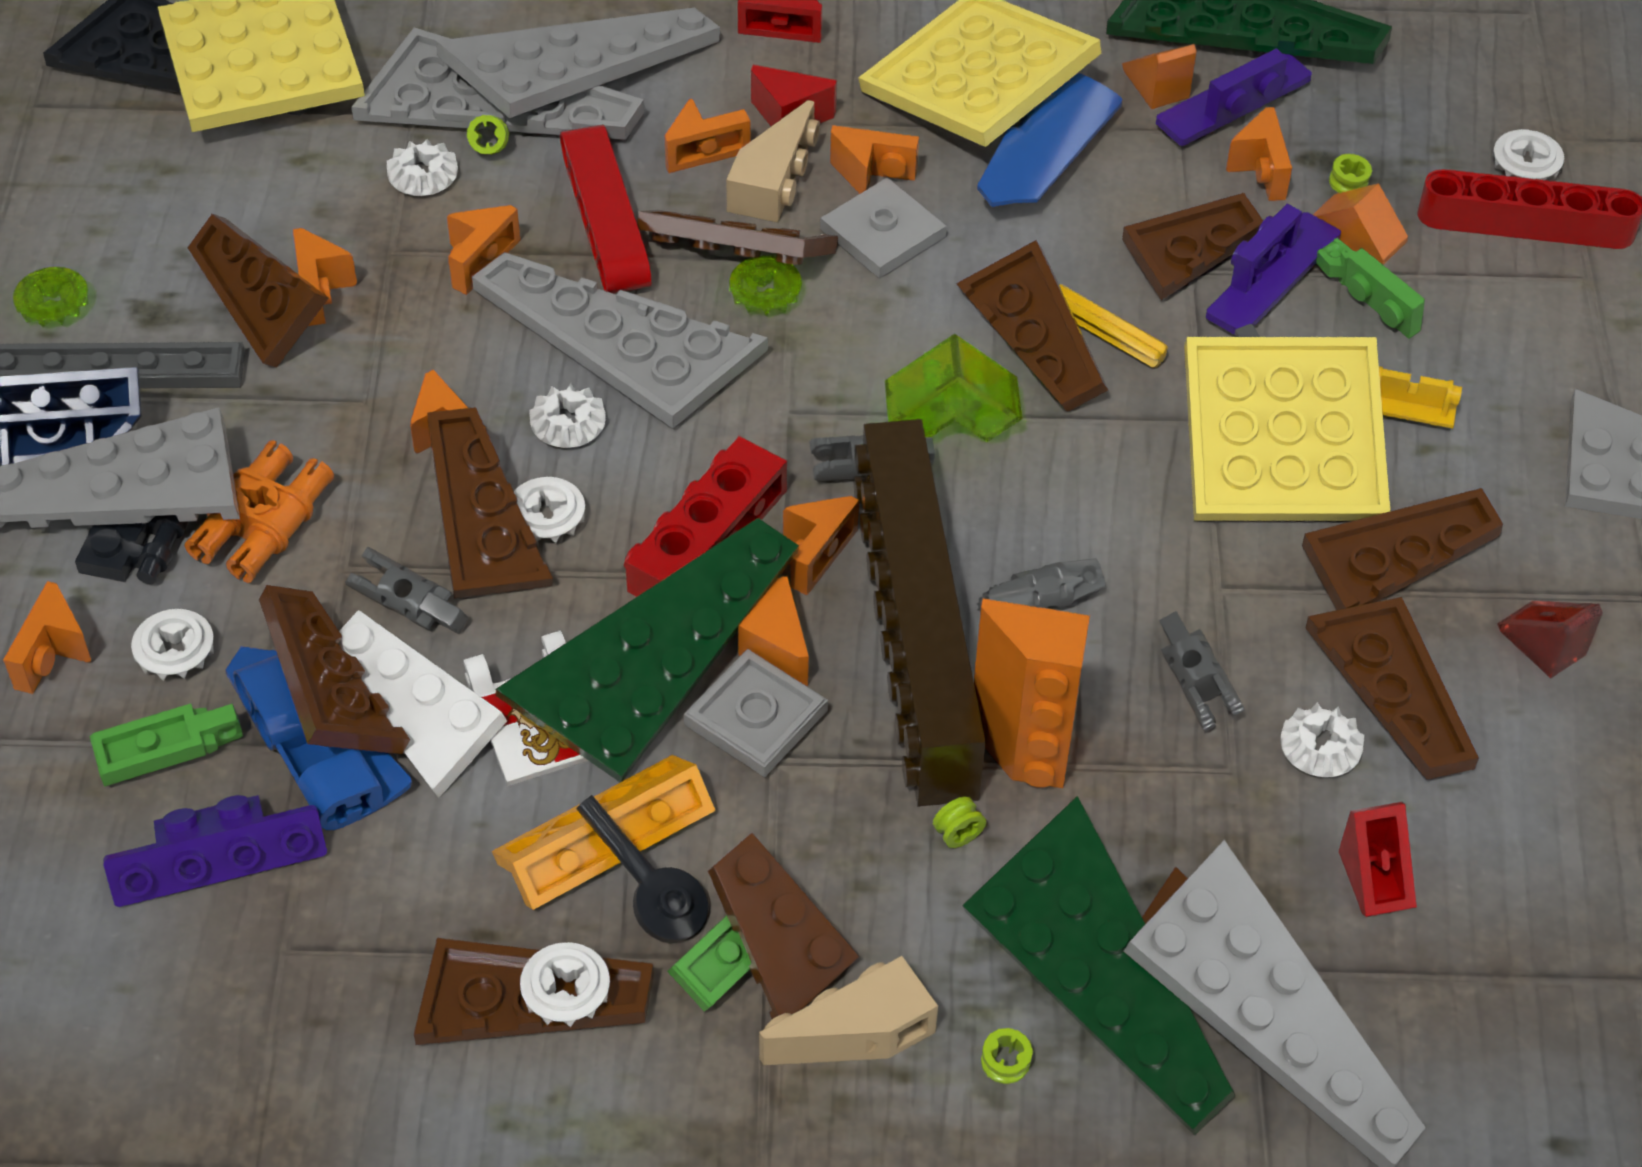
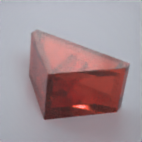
M1533 600L1497 624L1500 632L1551 679L1587 655L1603 612L1600 604Z

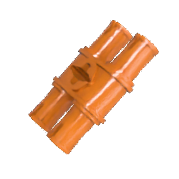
M274 440L267 442L264 449L249 467L238 469L233 474L240 519L223 520L220 513H208V517L184 545L189 555L197 561L205 553L201 559L202 563L209 564L231 536L237 535L246 539L226 562L229 572L239 580L245 571L247 572L243 577V581L246 583H251L255 579L257 573L273 554L286 550L290 537L302 522H307L313 516L314 501L334 479V473L326 463L321 461L319 466L314 469L318 464V459L311 458L289 486L275 482L287 466L293 462V455L281 443L273 451L277 446V441Z

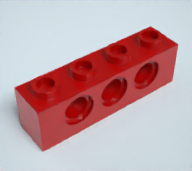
M738 436L727 450H720L712 460L708 471L698 481L694 480L687 486L679 503L670 512L666 511L658 518L651 534L641 544L637 543L629 550L624 561L627 592L636 597L755 519L759 518L762 520L787 492V460L741 436Z

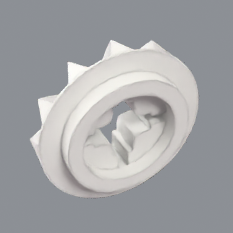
M1514 130L1503 134L1496 141L1492 156L1495 157V168L1505 170L1506 176L1539 180H1546L1547 178L1556 179L1564 163V153L1560 145L1551 137L1533 130ZM1526 151L1530 152L1529 157H1531L1532 163L1524 161L1523 156H1525Z
M428 139L420 145H415L409 141L406 149H394L393 158L387 160V175L390 183L397 190L414 196L432 195L443 191L454 182L458 173L455 153L448 152L444 143L432 146ZM423 162L425 166H429L428 173L415 164Z
M571 383L567 390L561 391L551 386L547 396H536L535 406L529 410L530 425L534 434L541 441L560 448L578 447L589 443L601 433L606 421L602 398L593 397L589 387L577 391ZM564 408L570 413H575V423H573L571 418L568 419L566 415H560V409Z
M556 477L535 478L523 483L514 491L519 509L526 524L530 526L536 542L541 538H551L556 544L560 535L568 534L574 536L577 524L584 522V497L575 485L564 479ZM541 501H545L546 506H549V509L553 512L551 519L544 518V515L540 513V508H542Z
M169 609L150 616L140 624L133 635L131 648L134 660L138 662L145 674L156 673L163 681L168 675L178 674L185 679L188 670L194 667L203 669L207 655L214 654V635L208 621L198 613L185 609ZM162 640L172 644L182 641L184 651H177L172 648L166 652Z
M1317 702L1309 710H1303L1298 707L1289 720H1285L1281 733L1282 750L1287 759L1296 768L1307 774L1317 777L1340 776L1352 770L1362 756L1364 734L1358 731L1356 718L1347 719L1341 715L1339 706L1330 711L1322 709ZM1322 731H1330V740L1325 745H1321L1319 751L1315 750L1316 736H1319Z
M569 942L553 944L535 953L526 963L520 979L521 994L526 1002L529 1013L535 1012L543 1018L547 1025L551 1021L565 1022L570 1027L575 1020L585 1016L593 1018L596 1009L601 1003L607 1002L610 984L609 971L601 956L587 946ZM553 973L558 978L562 977L566 982L577 979L575 981L577 996L569 995L564 990L555 994L556 983Z

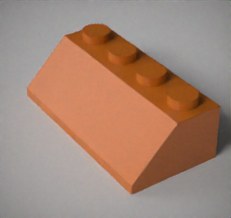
M983 598L974 686L985 737V749L1011 780L1026 782L1034 787L1043 788L1050 786L1063 789L1090 615Z

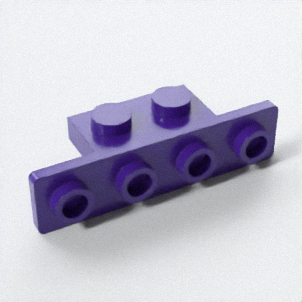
M1276 48L1210 81L1209 89L1157 114L1156 125L1178 145L1184 146L1310 82L1312 72L1295 57L1282 54Z
M1287 203L1274 217L1269 215L1264 219L1257 234L1249 242L1244 240L1238 245L1231 258V264L1234 266L1231 285L1207 308L1206 319L1234 335L1235 329L1248 324L1255 326L1316 264L1317 251L1333 242L1334 239H1340L1341 230L1308 212L1302 213L1301 210Z
M236 795L222 799L215 806L195 811L190 808H182L169 812L162 819L154 820L156 843L106 855L103 858V865L114 905L122 907L322 857L327 854V848L318 810L315 805L264 816L259 795L248 798Z

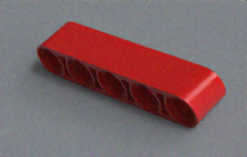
M600 124L561 131L560 144L563 160L604 291L615 294L619 290L626 292L651 287L652 279L647 253L605 125Z
M1438 169L1426 176L1417 215L1424 225L1434 229L1624 249L1634 243L1642 220V197L1634 191L1620 188Z

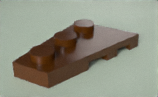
M1245 193L1125 226L1122 240L1159 298L1163 300L1232 255L1242 241L1249 242L1257 234L1263 219Z
M753 833L748 835L708 870L733 931L739 933L751 960L749 967L756 984L761 983L772 1009L769 1012L772 1019L784 1013L792 1015L803 1009L859 957Z

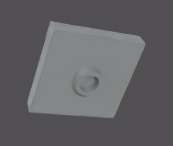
M885 178L820 218V229L826 234L838 236L837 243L878 278L883 277L946 237L947 226L889 178Z
M747 649L683 714L684 725L763 777H766L828 711V699Z

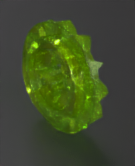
M774 256L753 257L741 262L732 271L729 279V291L732 292L734 303L744 304L748 313L756 309H762L766 316H768L771 309H777L785 313L789 303H798L799 294L802 289V278L797 268L793 264L775 261L776 257ZM773 280V289L767 288L764 292L758 291V287H765Z
M65 267L42 268L28 274L17 284L13 293V302L16 312L21 313L26 323L37 320L44 328L50 321H58L63 326L65 317H79L80 307L89 304L88 286L85 279L72 269ZM60 295V299H61V300L55 301V300L50 299V300L44 302L43 296H44V297H47V296H48V297H50V298H56L57 296Z

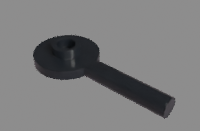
M593 795L584 800L576 810L638 882L633 896V910L642 929L651 937L667 943H678L692 937L703 926L708 913L707 897L700 883L691 874L678 868L664 867L655 870Z

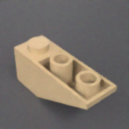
M806 101L738 151L726 179L727 212L778 222L784 206L792 205L796 192L795 179L797 175H804L808 162L807 149L809 146L815 147L819 137L820 121L814 120V101Z
M903 956L887 964L882 962L876 963L867 968L860 975L859 979L841 989H827L819 994L811 1005L792 1015L784 1013L772 1019L765 1026L764 1030L759 1032V1059L763 1065L888 1059L936 1033L938 1005Z

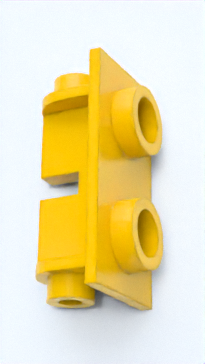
M1379 366L1383 415L1453 429L1456 408L1459 405L1462 393L1461 386L1453 385L1454 380L1449 379L1445 381L1420 376L1418 384L1410 382L1411 374L1383 369L1382 366Z

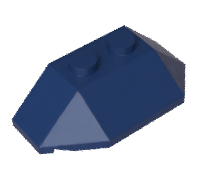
M139 368L1 376L0 466L83 445L97 439L130 432L142 416Z

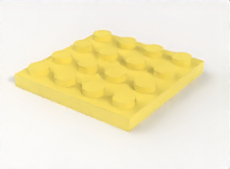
M189 0L158 7L192 132L365 96L363 83L335 0Z
M958 0L858 79L861 92L987 147L1102 54L1100 39L1004 0Z
M1376 337L1186 338L1184 350L1194 521H1355L1390 512Z

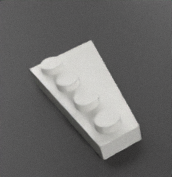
M358 610L339 631L342 635L339 645L351 657L356 656L365 670L361 679L371 693H380L389 706L386 717L392 726H402L409 736L410 742L405 748L404 753L437 797L440 798L507 720L500 710Z

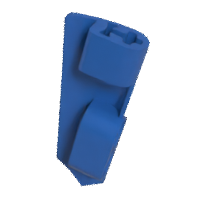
M1077 73L1022 117L1017 127L1011 126L1007 130L977 184V190L991 207L1012 203H1037L1088 143L1122 107V98L1100 82Z
M240 647L225 669L226 675L267 747L271 751L278 750L308 805H315L317 807L323 829L337 830L346 827L381 809L410 789L412 785L411 777L389 753L307 744L276 650Z

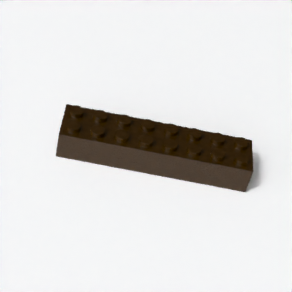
M922 419L863 424V444L855 445L854 448L857 474H861V476L853 477L854 497L859 499V505H863V510L866 512L860 514L861 538L863 543L869 542L871 552H867L866 556L869 581H876L878 591L873 592L876 621L883 620L885 631L880 632L881 652L883 661H890L892 671L887 673L890 702H897L899 713H895L896 739L898 744H905L907 755L902 756L905 787H914L917 807L948 804L961 797H970L973 801H979L985 737Z

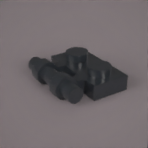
M177 515L155 516L148 523L93 525L75 559L78 573L125 582L132 567L139 568L136 576L141 582L154 584L159 573L164 572L168 568L172 559L170 550L175 539L183 536L188 526V521L179 522ZM148 534L155 535L152 542L146 543L143 546Z

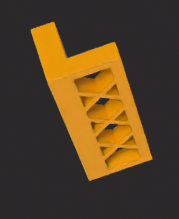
M675 755L659 761L594 796L640 852L716 811L697 765ZM579 805L492 851L497 865L512 873L525 905L532 910L620 863L617 857L576 810Z

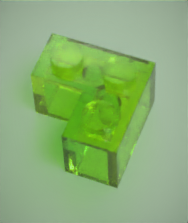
M955 333L885 380L888 422L922 419L925 437H933L952 423L957 422L988 442L1023 420L1017 376Z

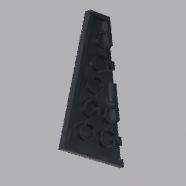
M107 0L43 52L46 66L181 92L158 11L159 6L173 3L167 0ZM309 108L287 112V114L301 116Z

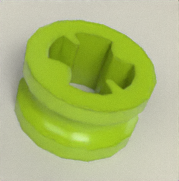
M481 115L471 121L467 129V139L475 151L481 154L493 155L501 152L506 147L509 141V130L502 119L493 115ZM491 122L497 127L494 134L498 141L494 146L492 143L487 142L485 147L480 143L482 134L478 129L482 124L485 127H490Z
M1356 154L1340 155L1333 163L1329 184L1338 193L1368 186V181L1372 174V166L1362 156Z
M961 797L949 802L938 811L933 819V826L938 833L943 834V841L949 848H958L974 840L985 828L987 820L981 812L976 811V805L970 797Z
M1002 1028L990 1033L984 1041L981 1056L982 1069L986 1075L995 1082L1003 1084L1015 1083L1023 1079L1029 1072L1033 1054L1030 1041L1023 1033L1011 1028ZM999 1047H1010L1009 1054L1013 1050L1019 1053L1016 1056L1015 1065L1005 1066L1004 1059L999 1063L995 1061Z

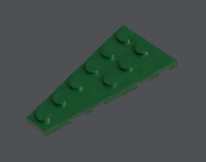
M1123 0L1108 19L1106 28L1107 35L1270 52L1277 48L1282 54L1368 64H1374L1389 42L1392 26L1314 0Z
M757 518L497 687L496 696L615 780L622 782L736 634L738 625L795 557L799 545Z
M1077 795L962 906L965 912L1188 1130L1196 1135L1235 1097L1233 1089L1189 1006L1124 952L1129 942L1146 924Z

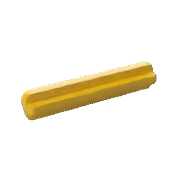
M1059 284L1079 326L1151 368H1157L1164 361L1168 346L1164 342L1065 285Z

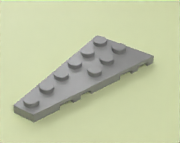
M694 7L436 41L437 56L505 115L512 118L719 42L720 27Z
M415 27L365 89V96L359 97L352 106L353 120L468 128L471 121L476 117L493 115L502 119L511 132L560 135L561 131L604 124L609 139L626 140L644 114V99L599 85L509 118L437 56L436 41L448 40L450 38ZM491 122L490 127H485L484 124L479 127V129L496 130L497 128Z
M505 252L472 276L473 290L671 428L677 426L768 351L767 337L752 333L750 338L730 332V327L727 324L713 320L708 325L687 318L684 310L619 290L617 295L598 289L597 282L582 277L578 282L555 275L554 268Z
M1578 389L1574 390L1570 404L1565 507L1642 519V415Z
M219 407L192 413L188 416L156 425L145 426L141 429L112 437L97 439L93 442L61 451L50 452L46 455L0 466V528L7 522L28 521L31 528L49 527L51 520L71 519L74 526L148 523L155 516L177 515L179 522L197 521L199 514L220 513L223 520L240 519L225 420Z
M1223 840L1134 936L1124 952L1378 1167H1395L1426 1127L1230 847Z

